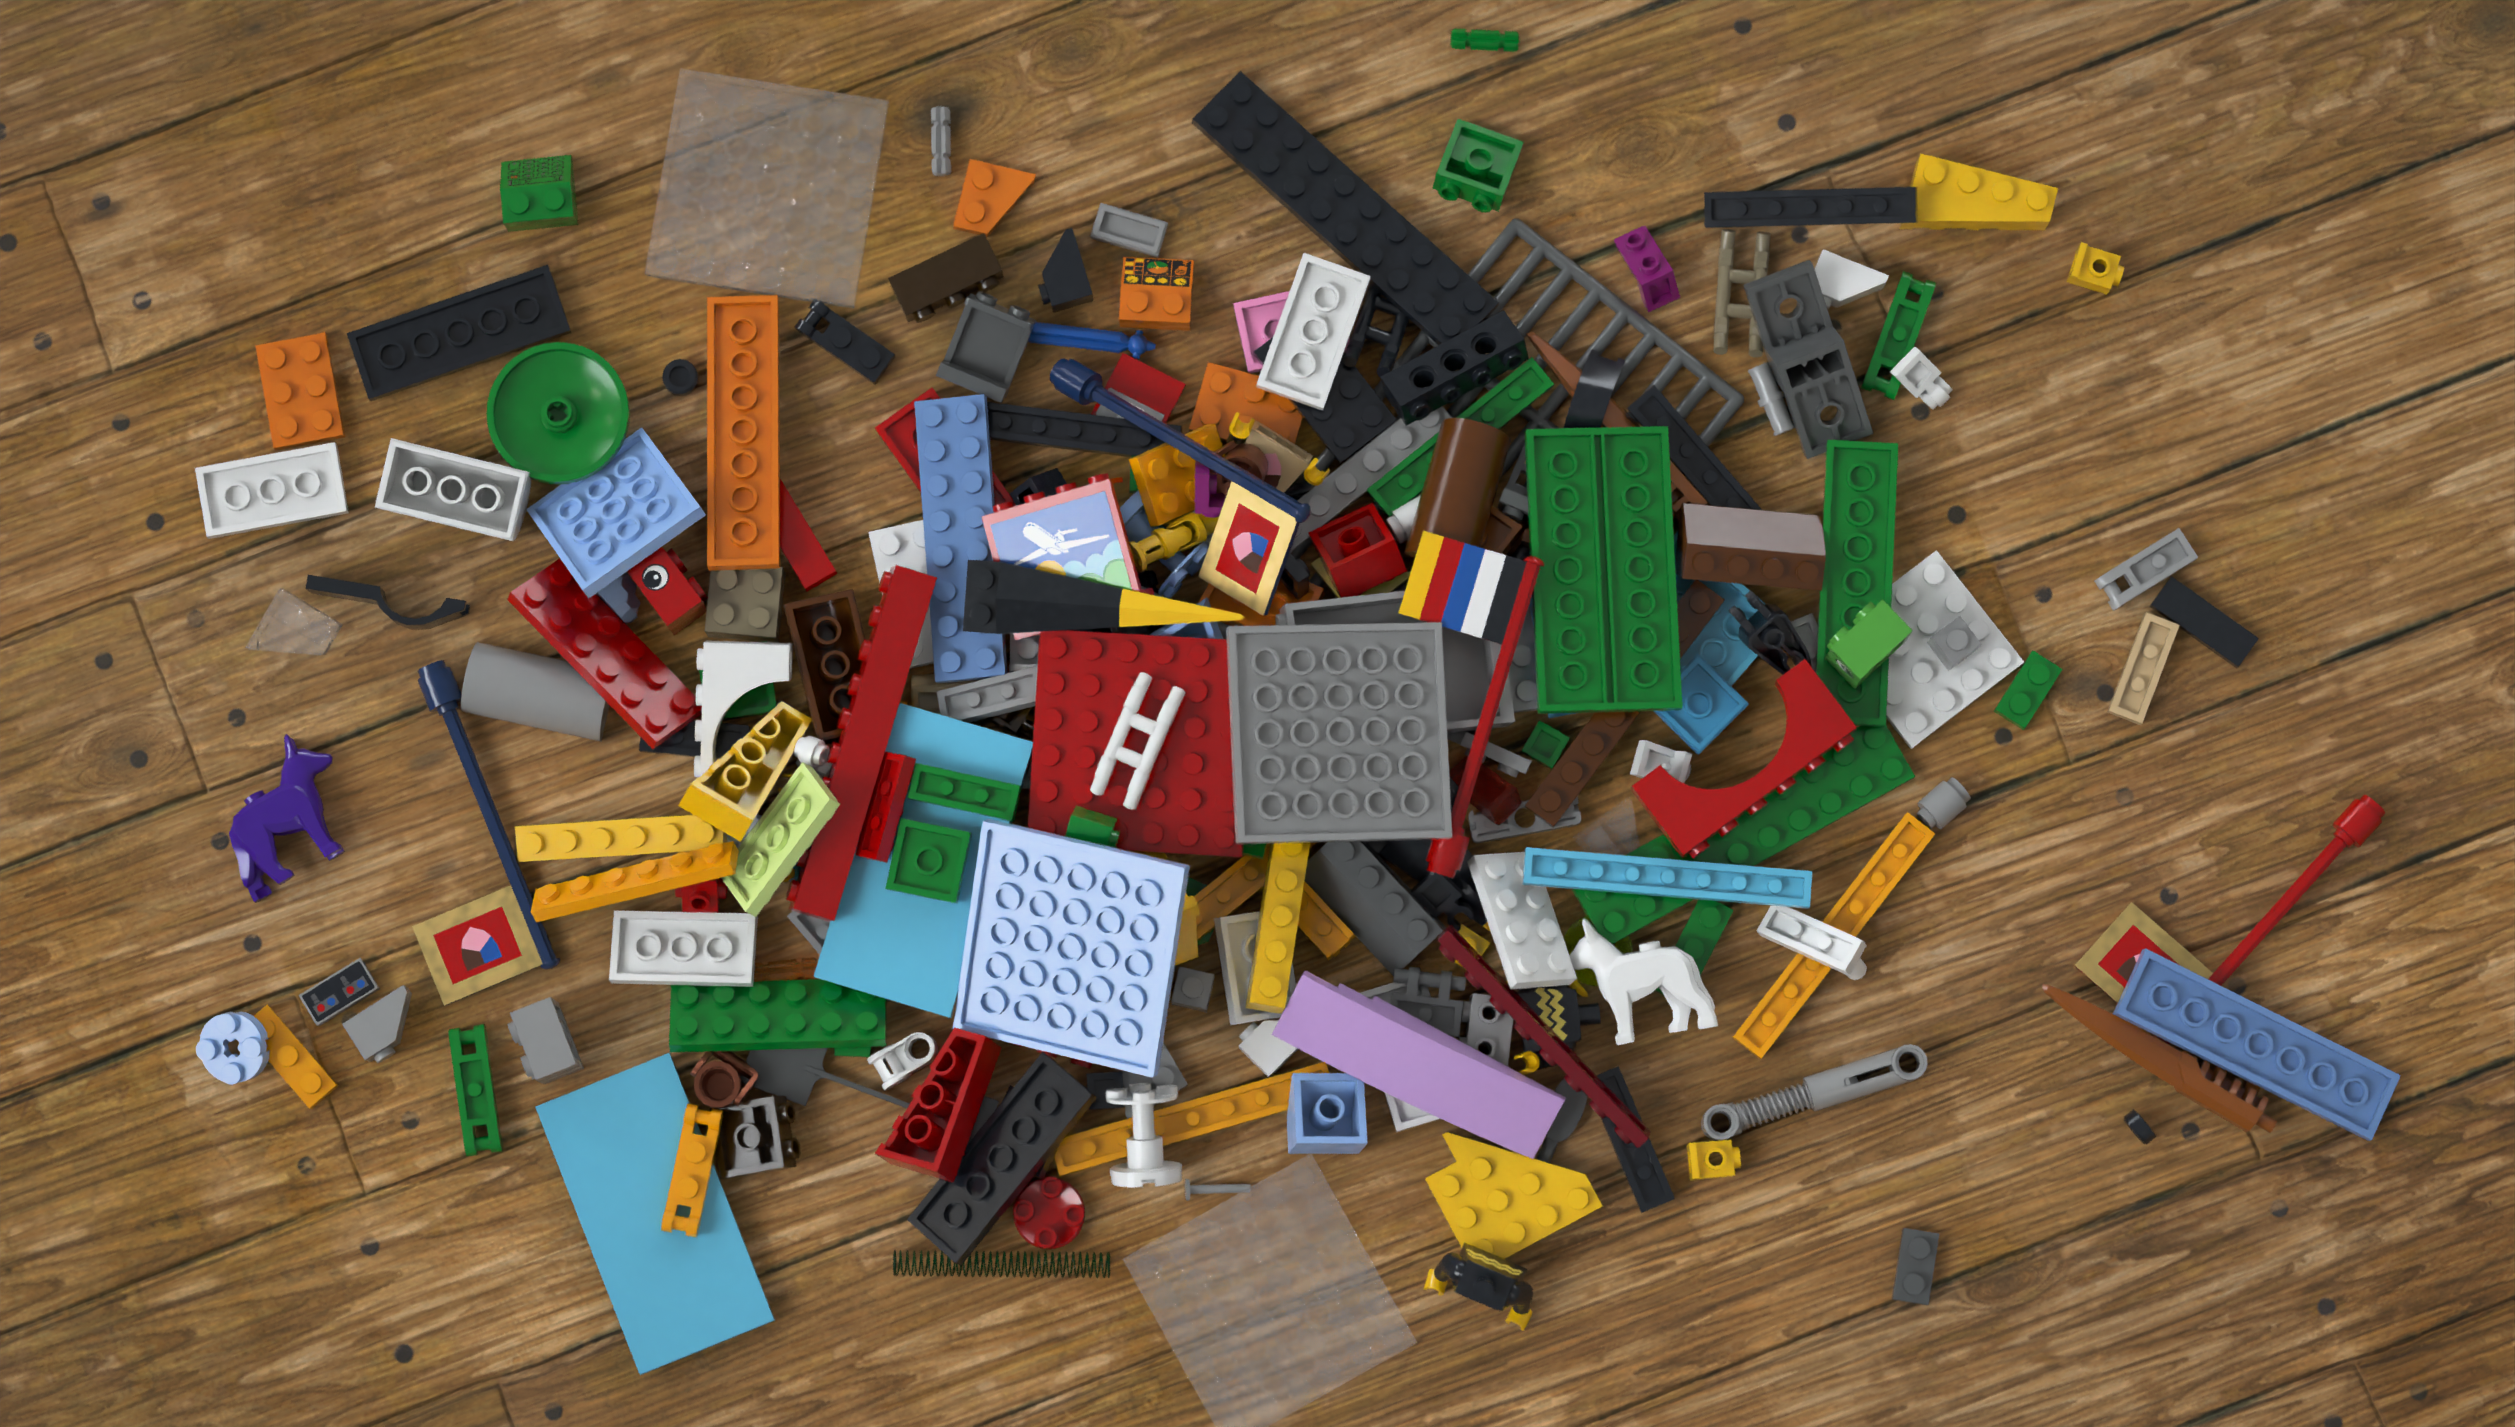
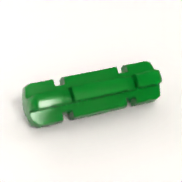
M1454 28L1451 31L1450 45L1453 49H1465V46L1470 47V50L1498 51L1499 48H1504V51L1516 52L1519 48V33L1516 31H1505L1504 34H1499V30L1471 29V32H1466V29Z

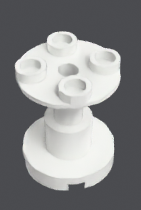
M1150 1083L1129 1084V1091L1126 1088L1106 1090L1107 1102L1119 1105H1132L1133 1137L1126 1139L1128 1162L1117 1164L1110 1168L1113 1185L1120 1187H1143V1183H1155V1186H1163L1182 1180V1164L1163 1159L1162 1136L1155 1135L1153 1108L1154 1103L1177 1099V1085L1157 1086L1156 1089H1151Z

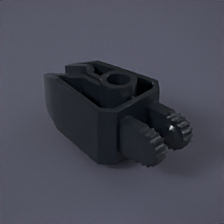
M1749 591L1745 597L1748 603L1758 610L1753 616L1747 620L1746 615L1741 609L1735 606L1728 610L1741 625L1738 638L1779 673L1785 674L1791 669L1787 664L1789 657L1781 647L1790 656L1797 655L1801 660L1806 659L1809 665L1812 666L1806 646L1787 615L1776 604L1764 605L1752 591Z

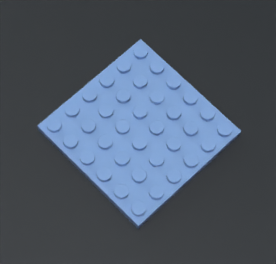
M986 819L982 821L953 1029L959 1028L988 1038L1152 1078L1157 1076L1190 865L997 820Z

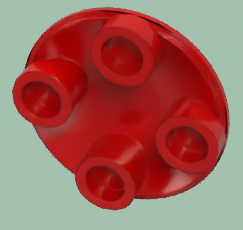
M1056 1177L1038 1179L1028 1184L1018 1195L1013 1207L1014 1223L1021 1237L1029 1244L1041 1249H1057L1072 1242L1080 1233L1085 1220L1084 1202L1079 1192L1068 1182Z

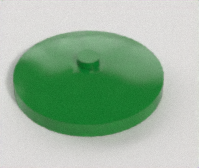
M554 342L529 348L515 356L505 365L491 387L486 415L491 439L502 458L512 468L530 472V479L538 482L569 484L596 474L616 456L628 432L630 407L628 395L619 375L603 357L577 344Z

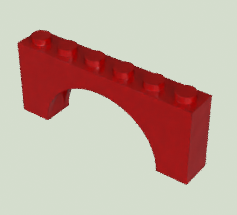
M1806 659L1787 671L1775 682V686L1780 692L1785 706L1786 730L1782 745L1777 754L1757 775L1732 787L1702 789L1678 781L1660 765L1632 785L1631 791L1682 859L1688 854L1692 858L1700 855L1710 847L1707 840L1715 834L1719 833L1721 837L1727 835L1739 825L1736 821L1738 817L1745 812H1748L1750 816L1754 815L1768 804L1764 798L1776 790L1781 795L1797 783L1793 778L1804 769L1808 774L1826 761L1822 757L1832 748L1839 752L1855 740L1851 734L1856 731L1857 727Z

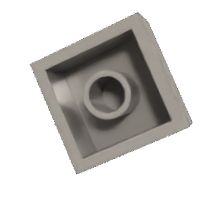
M549 997L510 1013L513 1022L508 1023V1028L515 1044L518 1043L519 1046H523L526 1055L520 1058L528 1077L531 1076L532 1079L545 1085L584 1069L559 1002Z

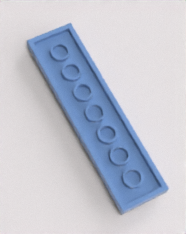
M985 394L914 401L927 575L937 577L929 603L935 682L940 684L980 680L1005 675L1008 673L1005 634L963 631L968 560L993 561L981 517L994 513L992 506L995 505L987 397Z
M2148 949L2141 951L2113 1012L2114 1015L2367 1141L2373 1139L2401 1075Z

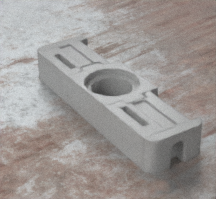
M1576 797L1554 828L1535 814V822L1531 827L1522 828L1516 824L1514 820L1515 813L1519 809L1526 808L1525 805L1529 800L1505 804L1504 810L1499 808L1477 812V815H1474L1472 810L1468 815L1472 841L1474 843H1484L1577 826L1581 822L1578 797Z

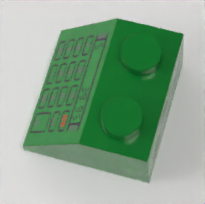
M572 155L501 162L500 194L503 224L508 232L578 225Z

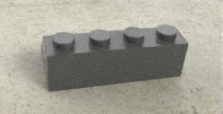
M1366 841L1327 842L1307 861L1304 881L1393 976L1395 968L1403 969L1446 929L1444 924L1438 918H1435L1411 894V889Z

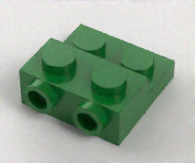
M1457 118L1437 170L1432 189L1438 190L1439 195L1449 201L1461 198L1472 202L1473 208L1477 211L1487 213L1495 210L1499 212L1524 142Z

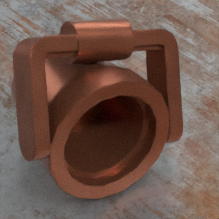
M706 1051L690 1074L695 1077L694 1090L697 1097L707 1106L724 1108L733 1102L737 1106L740 1105L755 1085L758 1072L749 1066L748 1062L731 1051ZM712 1055L721 1060L706 1064ZM739 1074L749 1079L742 1091Z

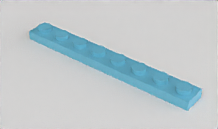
M1526 847L1522 885L1808 909L1811 900L1812 871Z

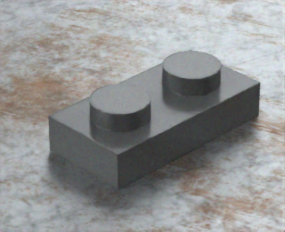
M1902 1228L1891 1300L1929 1305L1939 1240L1938 1233Z

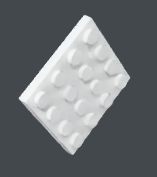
M1937 550L1892 584L1891 608L1913 631L1907 641L1889 657L1886 718L1909 748L1912 749L2021 666L2024 661ZM1961 616L1982 645L1948 671L1927 642L1933 635Z

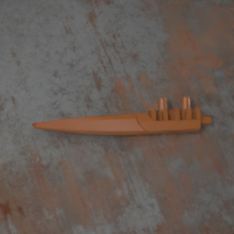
M1527 333L1526 335L1535 349L1573 398L1582 370L1536 333ZM1612 398L1610 399L1601 428L1640 427ZM1670 460L1673 520L1676 519V524L1679 526L1682 503L1706 505L1708 502Z
M2047 984L2042 985L2043 991L2074 1018L2128 1058L2174 1086L2176 1092L2246 1133L2254 1125L2269 1133L2274 1129L2277 1120L2263 1113L2269 1099L2265 1096L2261 1098L2256 1097L2261 1087L2247 1082L2243 1089L2240 1087L2242 1082L2238 1079H2235L2233 1082L2226 1079L2228 1071L2216 1065L2212 1071L2209 1069V1062L2204 1060L2201 1064H2198L2194 1056L2185 1051L2177 1050L2122 1018Z

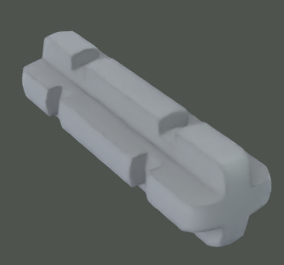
M943 106L933 107L931 109V122L934 124L931 127V151L934 157L932 159V173L935 176H947L951 174V159H948L951 156V128L948 126L950 124V109Z

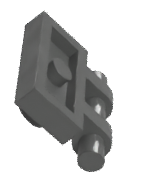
M1409 966V970L1395 968L1393 982L1407 984L1406 994L1392 992L1390 1004L1452 1037L1459 1038L1463 1001L1450 1000L1449 996L1450 990L1465 991L1466 977L1453 976L1450 971H1441V974L1421 972L1418 967ZM1418 986L1439 988L1438 998L1418 996Z

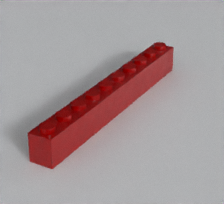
M899 565L891 567L890 572L884 571L881 577L878 591L883 593L879 606L874 605L868 625L872 626L873 629L870 639H864L861 644L858 660L863 661L859 675L854 673L851 678L847 693L853 696L849 709L843 708L839 717L837 728L842 729L839 742L832 743L828 754L827 762L832 764L829 776L822 777L823 782L840 805L833 817L827 821L815 837L812 845L806 849L796 863V866H800L801 869L797 881L792 879L788 887L786 900L791 901L789 910L828 922L835 921L937 577Z

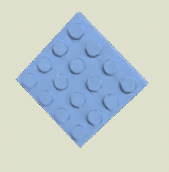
M642 427L624 440L616 456L602 470L584 480L561 484L526 509L588 598L706 515Z

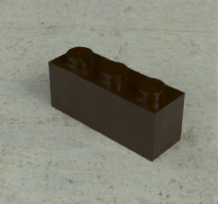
M983 233L891 276L888 280L907 321L916 320L917 323L933 317L936 314L934 310L946 304L949 308L965 302L966 295L978 289L980 292H987L1000 284L998 280L1004 278L994 252Z

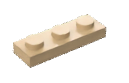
M2147 612L2144 614L2107 713L2138 725L2143 724L2180 625Z

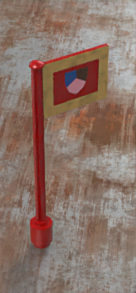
M2365 794L2359 800L2354 799L2332 824L2336 829L2333 834L2335 838L2214 973L2132 902L2075 964V967L2117 1004L2143 949H2148L2222 986L2345 847L2350 848L2352 845L2358 848L2362 846L2382 823L2381 818L2384 816L2385 811L2377 802ZM2152 1034L2153 1036L2162 1040L2163 1042L2170 1044V1042Z

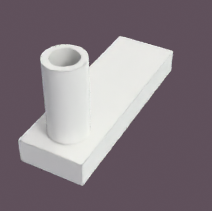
M1770 906L1757 929L1761 937L1837 970L1852 980H1858L1866 973V964L1860 958L1867 946L1863 940L1790 907Z

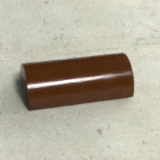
M1447 418L1442 421L1404 551L1405 555L1416 557L1423 531L1481 547L1511 443V438L1506 433L1493 426L1470 419Z
M853 589L783 605L815 736L823 740L825 744L839 742L842 729L837 728L839 717L843 708L849 709L853 695L847 693L853 674L859 675L863 662L858 660V654L865 635Z

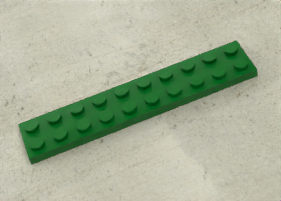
M1859 726L1851 734L1855 739L1853 742L1839 752H1836L1834 748L1829 750L1822 756L1826 761L1808 774L1804 769L1793 778L1797 783L1781 795L1776 790L1764 798L1768 804L1754 815L1750 816L1748 812H1745L1738 817L1736 821L1739 825L1724 837H1721L1719 833L1715 834L1707 840L1710 847L1697 857L1692 858L1688 854L1682 859L1664 834L1625 856L1756 866L1914 779L1915 775L1887 726ZM1572 889L1590 923L1601 936L1612 944L1694 900Z

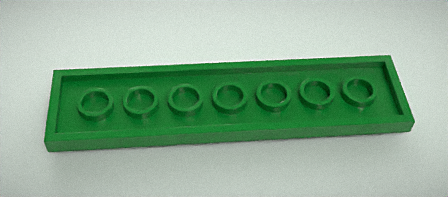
M1827 440L1822 523L1826 560L1822 591H1819L1816 674L1855 726L1885 727L1889 658L1854 689L1825 657L1830 650L1827 647L1830 643L1829 640L1844 626L1848 630L1852 629L1855 626L1853 620L1856 618L1855 616L1868 603L1872 602L1876 606L1881 600H1884L1891 607L1899 443Z

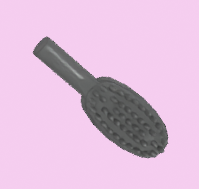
M1565 1079L1560 1082L1554 1092L1566 1097L1546 1134L1537 1156L1538 1160L1551 1163L1558 1143L1567 1139L1575 1130L1587 1102V1095L1582 1090L1579 1093L1576 1092Z

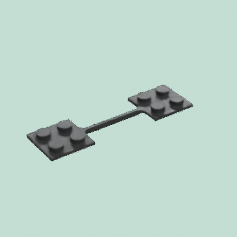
M828 1048L750 1050L746 1060L747 1064L758 1072V1078L753 1087L776 1096H786L787 1100L803 1106L807 1105L815 1082L823 1078L904 1108H908L910 1103L827 1073L823 1068V1060ZM741 1074V1083L747 1084L749 1079ZM984 1096L968 1143L996 1110L999 1101Z

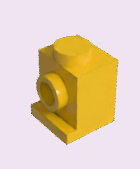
M2081 242L2076 249L2067 282L2107 295L2112 285L2118 287L2122 279L2125 267L2118 265L2121 256L2090 247L2088 244ZM2093 263L2103 264L2105 271L2097 273L2093 269Z
M1731 1140L1694 1142L1686 1145L1690 1181L1735 1176L1734 1169L1741 1168L1739 1147H1732ZM1713 1152L1719 1153L1722 1157V1162L1718 1166H1713L1709 1162V1155Z

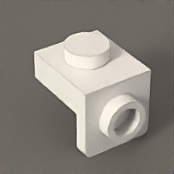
M1639 740L1630 774L1643 778L1661 765L1672 777L1684 783L1691 771L1690 761L1692 754L1686 751H1675L1647 740Z

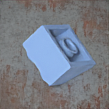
M1293 1073L1287 1111L1288 1154H1359L1367 1145L1364 1082L1347 1073Z

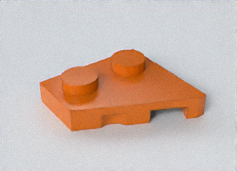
M970 159L953 228L978 235L984 233L988 237L999 225V221L1017 204V200L1035 183L1036 174Z

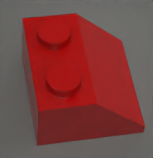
M1373 503L1308 532L1340 598L1359 596L1364 591L1381 583L1391 581L1396 576L1407 572L1396 541Z

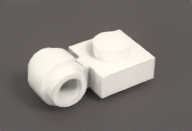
M1916 347L1890 371L1916 398L1919 396L1932 410L1937 406L1941 408L1950 398L1948 394L1953 390L1939 376L1941 372Z
M813 736L800 737L794 748V756L798 758L797 766L799 767L803 762L813 767L821 779L823 776L828 777L832 766L831 763L827 762L830 751L829 746L825 745L823 740Z

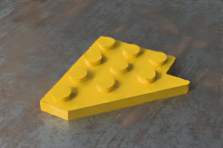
M1450 1132L1442 1135L1456 1162L1425 1178L1461 1248L1464 1243H1467L1503 1259L1603 1207L1589 1178L1584 1173L1535 1158L1531 1159L1524 1155Z

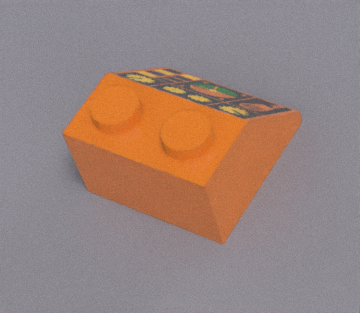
M1124 257L1120 291V327L1190 331L1194 260Z

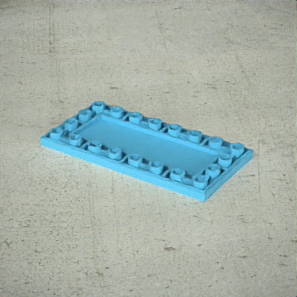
M899 703L885 752L915 758V763L1023 787L1032 757L1033 742ZM909 784L903 804V814L900 818L972 833L958 903L955 904L885 889L900 823L899 819L894 837V846L889 854L887 863L866 859L854 854L835 921H830L813 977L952 1019L957 1002L982 821L992 819L1009 824L1012 822L908 799Z
M670 1053L536 1106L537 1113L640 1375L775 1321L714 1163L697 1238L686 1236V1232L674 1229L672 1233L661 1231L663 1214L666 1208L683 1127L684 1114L687 1104L690 1103ZM696 1123L694 1134L702 1135L699 1125ZM679 1205L677 1215L689 1218L691 1207Z

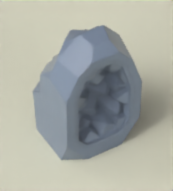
M627 572L596 593L625 624L631 623L637 618V612L641 603L635 595L637 585L631 580Z

